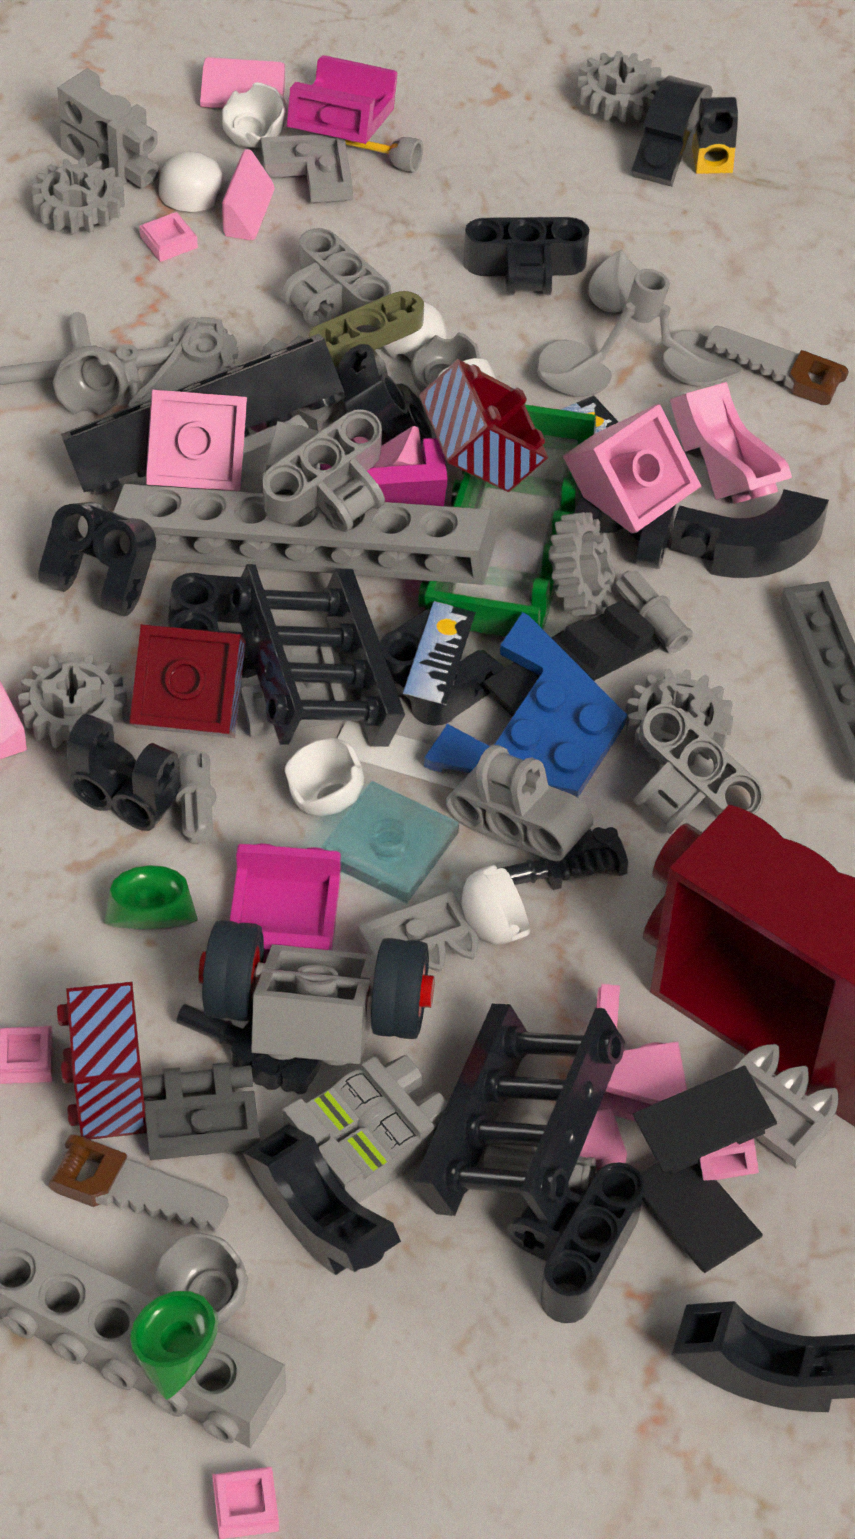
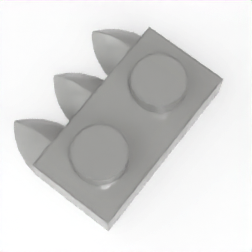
M453 891L358 925V939L367 954L378 955L380 944L385 938L422 941L428 944L429 969L441 972L446 959L445 952L452 950L462 957L473 960L478 949L477 933L466 921L462 906Z
M776 1044L761 1046L744 1056L734 1069L744 1065L747 1067L777 1120V1125L765 1129V1134L756 1137V1139L796 1169L829 1132L831 1121L838 1106V1092L835 1088L824 1089L802 1100L808 1085V1068L806 1066L790 1068L773 1078L772 1076L779 1062V1047Z

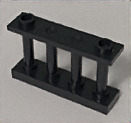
M246 564L239 582L232 587L230 604L232 611L238 615L265 698L267 720L274 726L279 745H289L301 720L359 721V724L364 726L370 746L389 747L405 716V712L386 659L381 654L380 643L354 570L335 568L327 587L323 588L321 592L264 590L256 564ZM271 609L320 611L326 617L329 628L276 626ZM283 645L333 647L334 651L338 652L342 664L288 662ZM295 682L346 684L347 688L351 689L355 701L301 700Z
M491 1004L413 1181L436 1214L455 1216L464 1194L469 1189L522 1194L541 1224L552 1225L560 1203L567 1196L569 1180L615 1066L621 1061L624 1052L625 1041L605 1008L594 1009L584 1035L528 1032L510 1004ZM526 1054L575 1057L566 1080L515 1076L521 1060ZM508 1098L556 1101L547 1125L496 1121L503 1103ZM488 1143L537 1147L528 1171L476 1167L483 1149Z

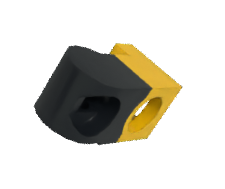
M701 97L699 120L696 124V132L693 134L691 146L696 174L733 173L738 127L736 97ZM706 152H722L723 159L715 162L708 161L704 158Z

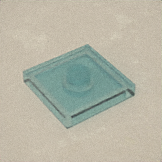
M371 781L321 848L341 853V872L408 903L458 835L459 822Z

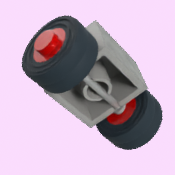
M221 920L215 922L210 933L207 950L202 951L200 957L198 981L200 984H203L202 999L205 1015L211 1018H229L238 1021H249L253 1017L252 1053L268 1054L270 1057L279 1060L298 1057L322 1060L324 1063L334 1066L346 1065L348 1063L360 1064L370 1028H372L373 1034L378 1036L416 1039L421 1030L424 1009L431 1008L433 1003L435 976L428 975L429 949L428 944L422 941L385 938L380 944L378 955L272 944L266 963H263L264 938L262 927L253 923H236L234 921Z

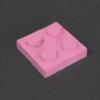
M152 389L145 484L240 491L247 397Z

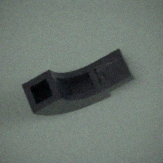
M671 75L662 81L651 102L643 124L644 134L631 170L633 177L673 186L688 138L693 128H696L699 120L701 97L712 96L713 90L710 85Z
M783 489L780 500L772 509L750 518H731L679 505L674 521L671 551L712 560L711 575L721 577L754 578L781 572L800 562L815 548L823 532L829 500Z
M287 1124L243 1152L258 1184L284 1224L301 1245L334 1275L339 1274L346 1268L356 1272L359 1269L371 1267L383 1258L386 1251L401 1242L393 1222L359 1204L343 1188L327 1165L313 1136Z
M735 1301L686 1304L671 1355L691 1372L709 1383L742 1398L773 1407L804 1412H829L832 1399L855 1398V1334L803 1336L783 1332L757 1321L748 1315Z

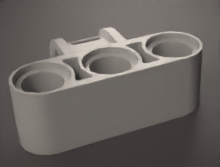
M313 228L304 232L299 239L300 270L291 275L285 282L281 296L282 300L289 306L297 307L304 313V320L312 327H315L391 294V285L335 233L323 228ZM362 325L356 328L358 331L366 333L378 330L370 325Z
M353 410L271 466L263 477V504L267 516L278 523H292L318 506L340 530L347 532L353 527V521L372 507L375 509L382 507L385 504L384 495L376 481L367 472L378 462L381 455L382 428L378 417L366 410ZM355 437H364L367 438L369 441L366 443L358 444L352 442L350 439H353ZM318 463H326L331 465L332 468L318 470L313 466ZM280 490H290L295 494L289 497H280L275 493Z
M662 704L648 711L640 725V741L645 749L664 766L633 801L637 805L644 804L666 824L664 829L666 832L671 834L701 801L719 815L728 806L725 799L726 790L734 785L742 786L750 794L751 803L747 811L753 814L758 812L763 803L764 794L762 786L754 776L680 709L673 705ZM657 718H667L672 721L677 731L676 738L666 743L659 742L650 732V722ZM699 751L709 755L714 765L712 774L705 777L693 774L687 763L688 756L691 753Z
M491 745L487 748L477 766L446 798L449 812L462 825L553 861L562 860L591 828L594 821L590 809L583 801L572 794L548 785L545 768L541 761L532 757L525 760L509 754L506 748L499 745Z

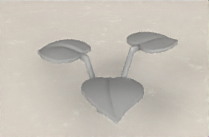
M621 249L607 258L596 269L588 286L589 297L597 307L607 312L623 311L601 350L593 355L592 351L582 343L566 339L557 340L542 350L538 360L537 373L549 386L568 395L591 396L603 391L610 383L612 373L600 362L605 359L630 317L640 323H649L653 319L660 317L662 343L668 347L662 357L663 365L671 375L684 383L695 386L716 384L739 375L742 367L735 359H728L725 353H716L714 348H705L708 337L698 332L680 330L672 338L669 332L668 321L671 308L664 304L670 286L669 279L663 273L654 269L639 270Z

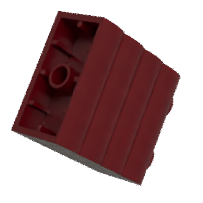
M728 805L703 832L689 823L681 825L662 847L652 871L653 878L666 886V892L651 913L643 932L644 941L657 948L650 993L744 1055L761 1046L776 1044L779 1047V1062L774 1074L777 1076L790 1068L806 1066L808 1068V1085L805 1095L809 1096L824 1089H837L838 1106L835 1114L855 1127V877L838 872L829 861L817 852L798 842L783 838L765 820L737 806Z

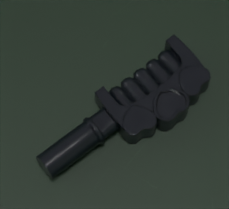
M596 827L593 831L589 829L562 860L553 861L540 856V860L531 861L528 859L524 863L501 868L506 869L510 874L514 885L528 882L535 883L536 880L548 878L553 890L561 889L562 880L570 879L571 875L574 878H578L583 873L591 875L594 871L597 873L604 872L606 868L608 870L617 869L619 876L627 874L629 862L617 829L614 827L606 829Z
M184 1004L181 1007L177 1016V1024L213 1038L219 1044L226 1043L231 1045L230 1062L232 1066L251 1065L253 1082L256 1085L264 1086L268 1090H275L281 1086V1089L285 1092L294 1091L301 1095L306 1093L323 1062L322 1060L298 1057L279 1060L270 1057L268 1054L252 1053L253 1017L246 1023L244 1028L232 1024L231 1020L226 1021L206 1016L204 1011L188 1004Z

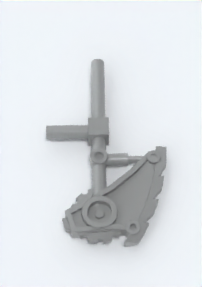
M80 312L72 313L68 318L74 347L70 348L71 353L81 347L91 346L85 315ZM192 317L189 325L184 327V331H177L172 335V342H168V346L139 350L130 344L118 347L116 352L112 354L122 361L128 380L126 389L130 391L131 396L128 408L151 399L152 389L172 391L236 366L234 359H238L239 353L238 347H236L237 340L233 334L228 335L227 329L223 327L222 320L210 317ZM64 359L0 367V385L52 379L55 377L57 368ZM163 365L154 377L143 388L138 390L141 386L138 374L139 368Z

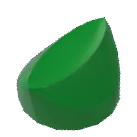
M153 865L135 867L121 873L112 882L104 921L109 926L126 929H161L183 926L198 921L186 878L176 870Z
M173 1291L154 1299L139 1313L133 1323L130 1334L132 1350L139 1364L155 1389L166 1400L182 1389L197 1372L211 1350L218 1331V1313L204 1296L192 1291Z

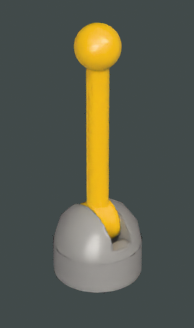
M401 137L395 140L391 146L370 141L364 144L345 139L346 145L389 154L390 161L394 166L404 171L416 172L423 156V142L417 138Z

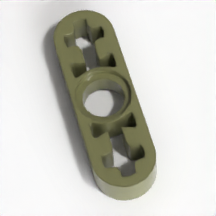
M394 292L315 326L310 331L309 337L320 334L325 339L336 367L339 366L346 352L359 344H367L376 350L419 331L424 323V301L413 292ZM362 325H370L378 330L366 333L360 332L356 328Z

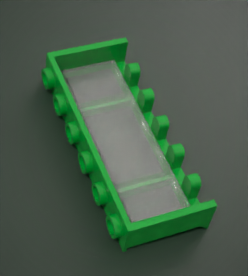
M525 404L534 427L540 430L545 438L543 447L548 459L509 493L462 470L463 480L456 479L453 485L451 506L491 510L495 546L484 585L422 580L418 596L419 608H425V610L432 608L435 601L476 612L470 631L506 637L522 612L529 615L544 630L555 592L554 580L552 578L553 568L548 560L550 546L553 545L551 537L558 535L555 523L562 521L561 516L575 513L581 496V491L563 455L595 434L596 415Z

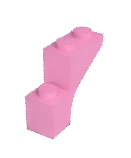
M727 382L670 399L684 452L700 448L715 499L732 496L734 504L778 492L776 482L792 478L786 460L744 426L733 404Z
M678 1041L665 1044L652 1042L636 1049L625 1050L621 1061L615 1066L598 1111L612 1108L615 1116L635 1121L633 1113L686 1091L687 1086ZM754 1138L740 1145L735 1142L698 1159L704 1181L759 1173Z

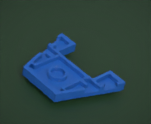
M522 612L501 643L500 655L540 675V677L494 745L506 748L510 755L522 760L532 757L541 761L545 768L549 786L579 798L626 725L627 714L529 615ZM447 723L424 757V767L438 772H442L443 768L470 773L477 766L482 754L490 746Z

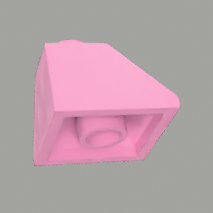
M660 404L653 405L595 433L563 455L583 497L630 533L638 532L701 487Z

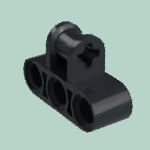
M573 217L477 218L466 225L464 266L470 273L478 276H505L508 296H514L516 291H542L544 295H551L552 276L576 275L586 268L590 229L583 220Z
M617 1162L603 1166L596 1173L584 1196L568 1190L566 1198L559 1205L552 1225L541 1224L527 1204L522 1215L513 1218L507 1228L508 1236L519 1248L547 1261L543 1273L541 1305L546 1315L554 1321L575 1323L586 1316L638 1223L645 1186L639 1171L629 1164ZM608 1196H622L626 1201L616 1202L609 1199ZM593 1238L599 1240L603 1244L600 1246L587 1245L582 1240ZM571 1283L579 1289L576 1291H565L556 1285Z

